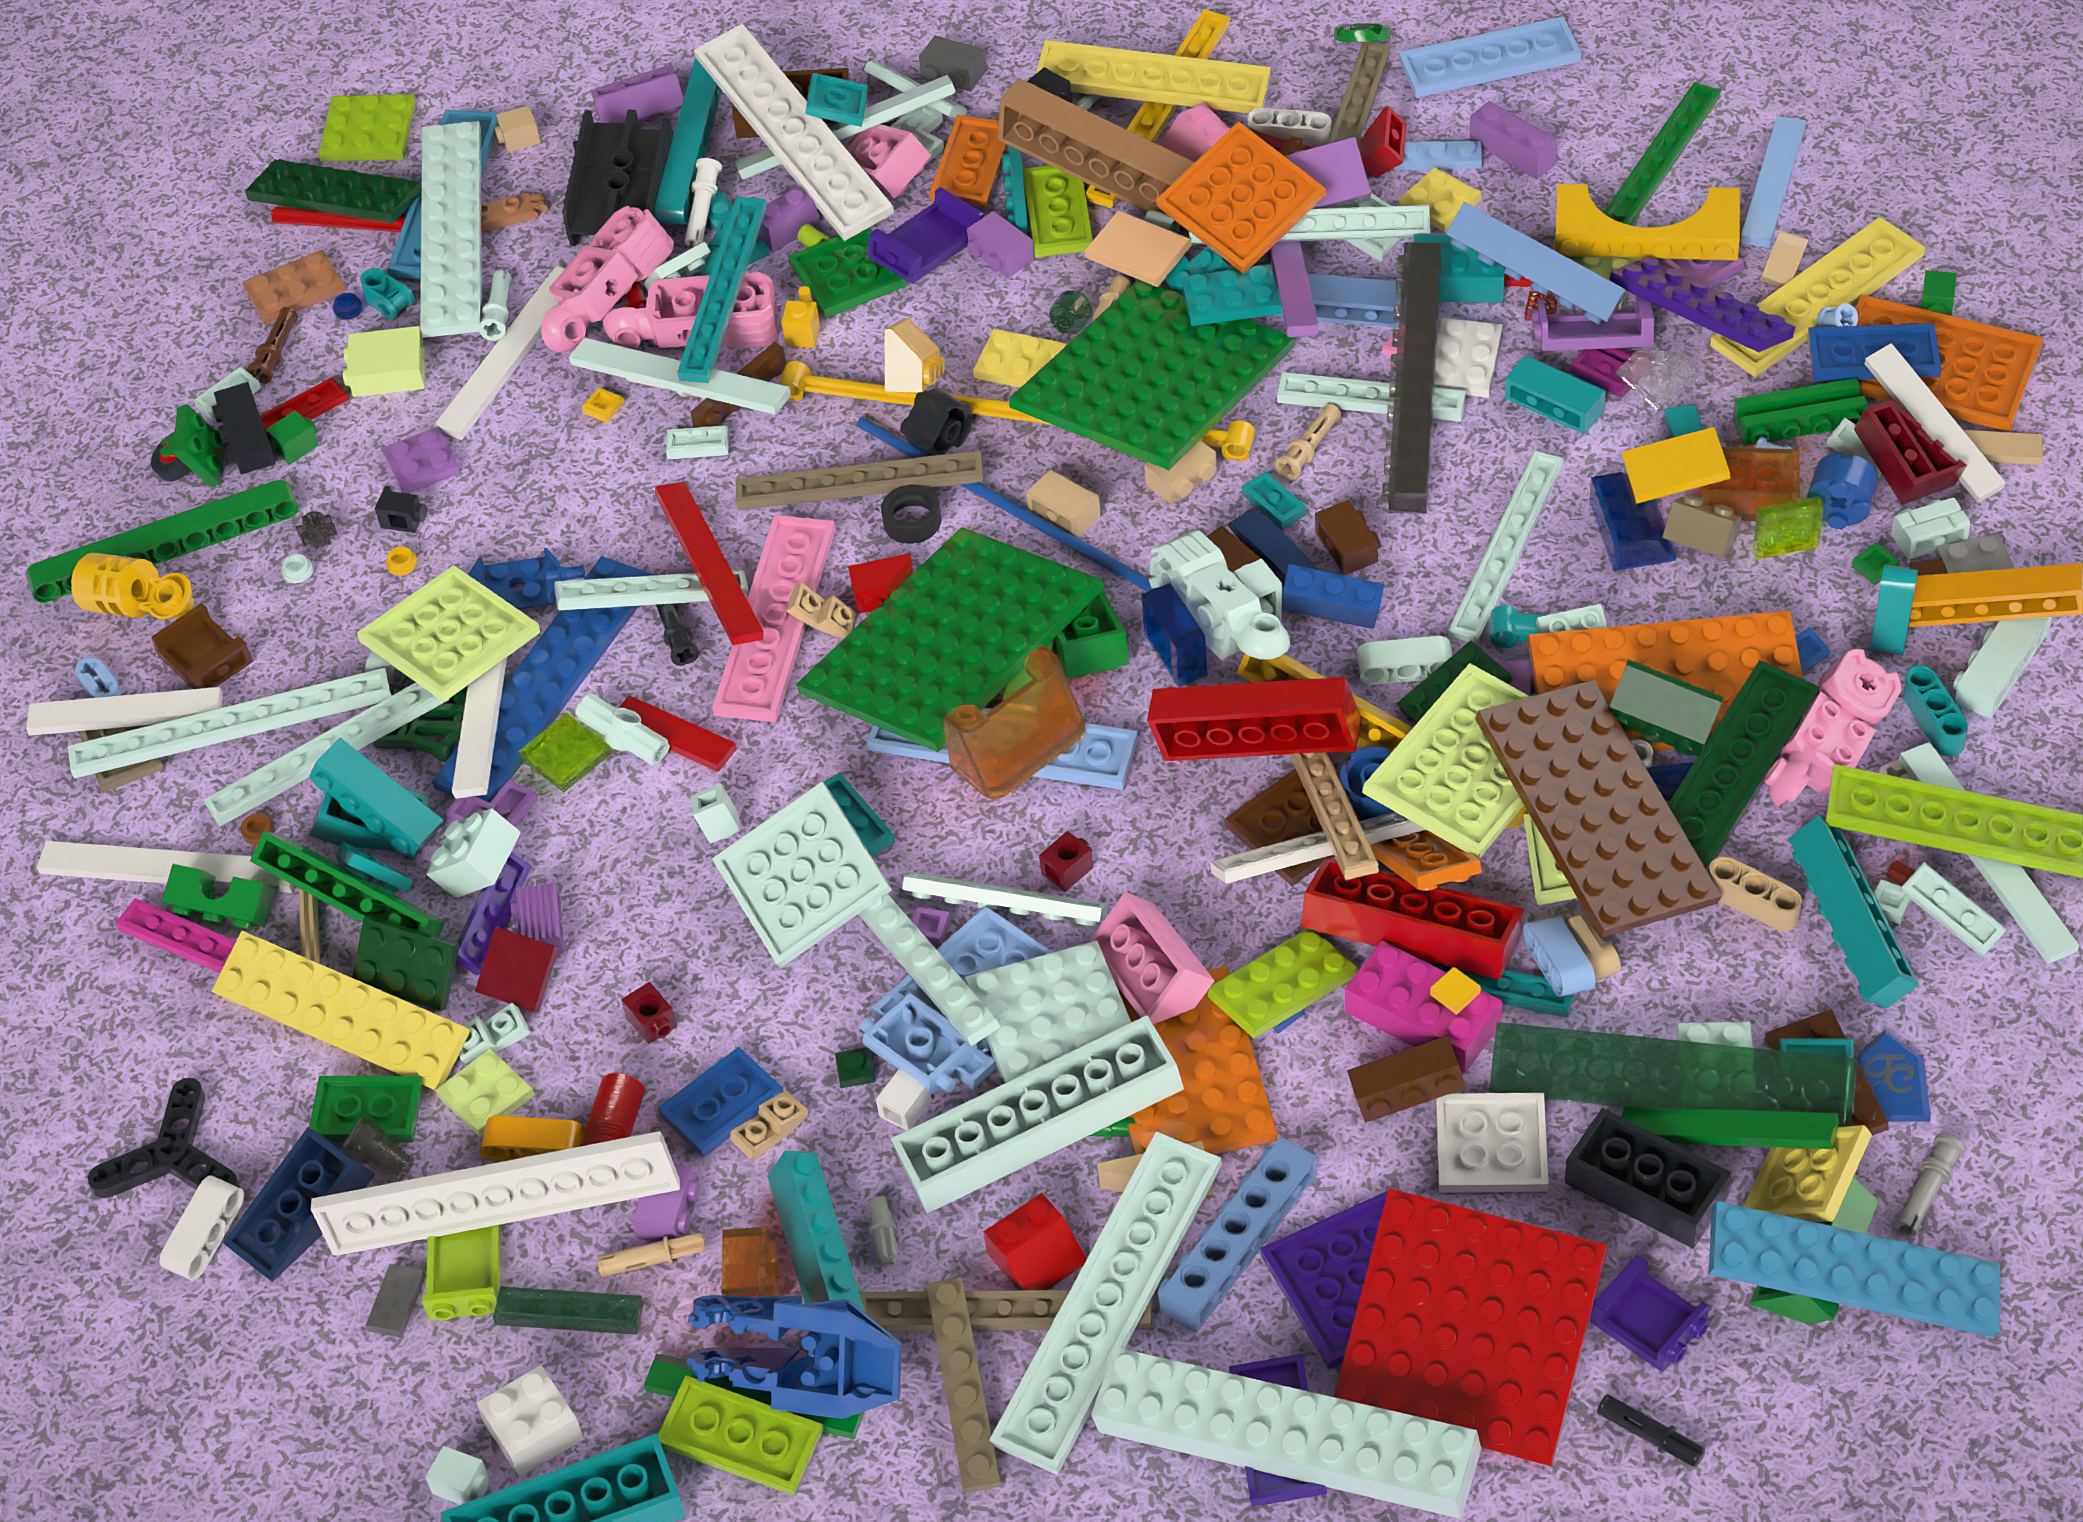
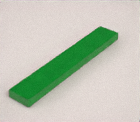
M1624 1107L1621 1116L1674 1144L1833 1149L1839 1125L1837 1113Z

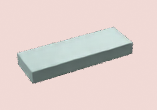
M1923 863L1901 887V892L1982 957L1985 956L2007 930L1926 863Z

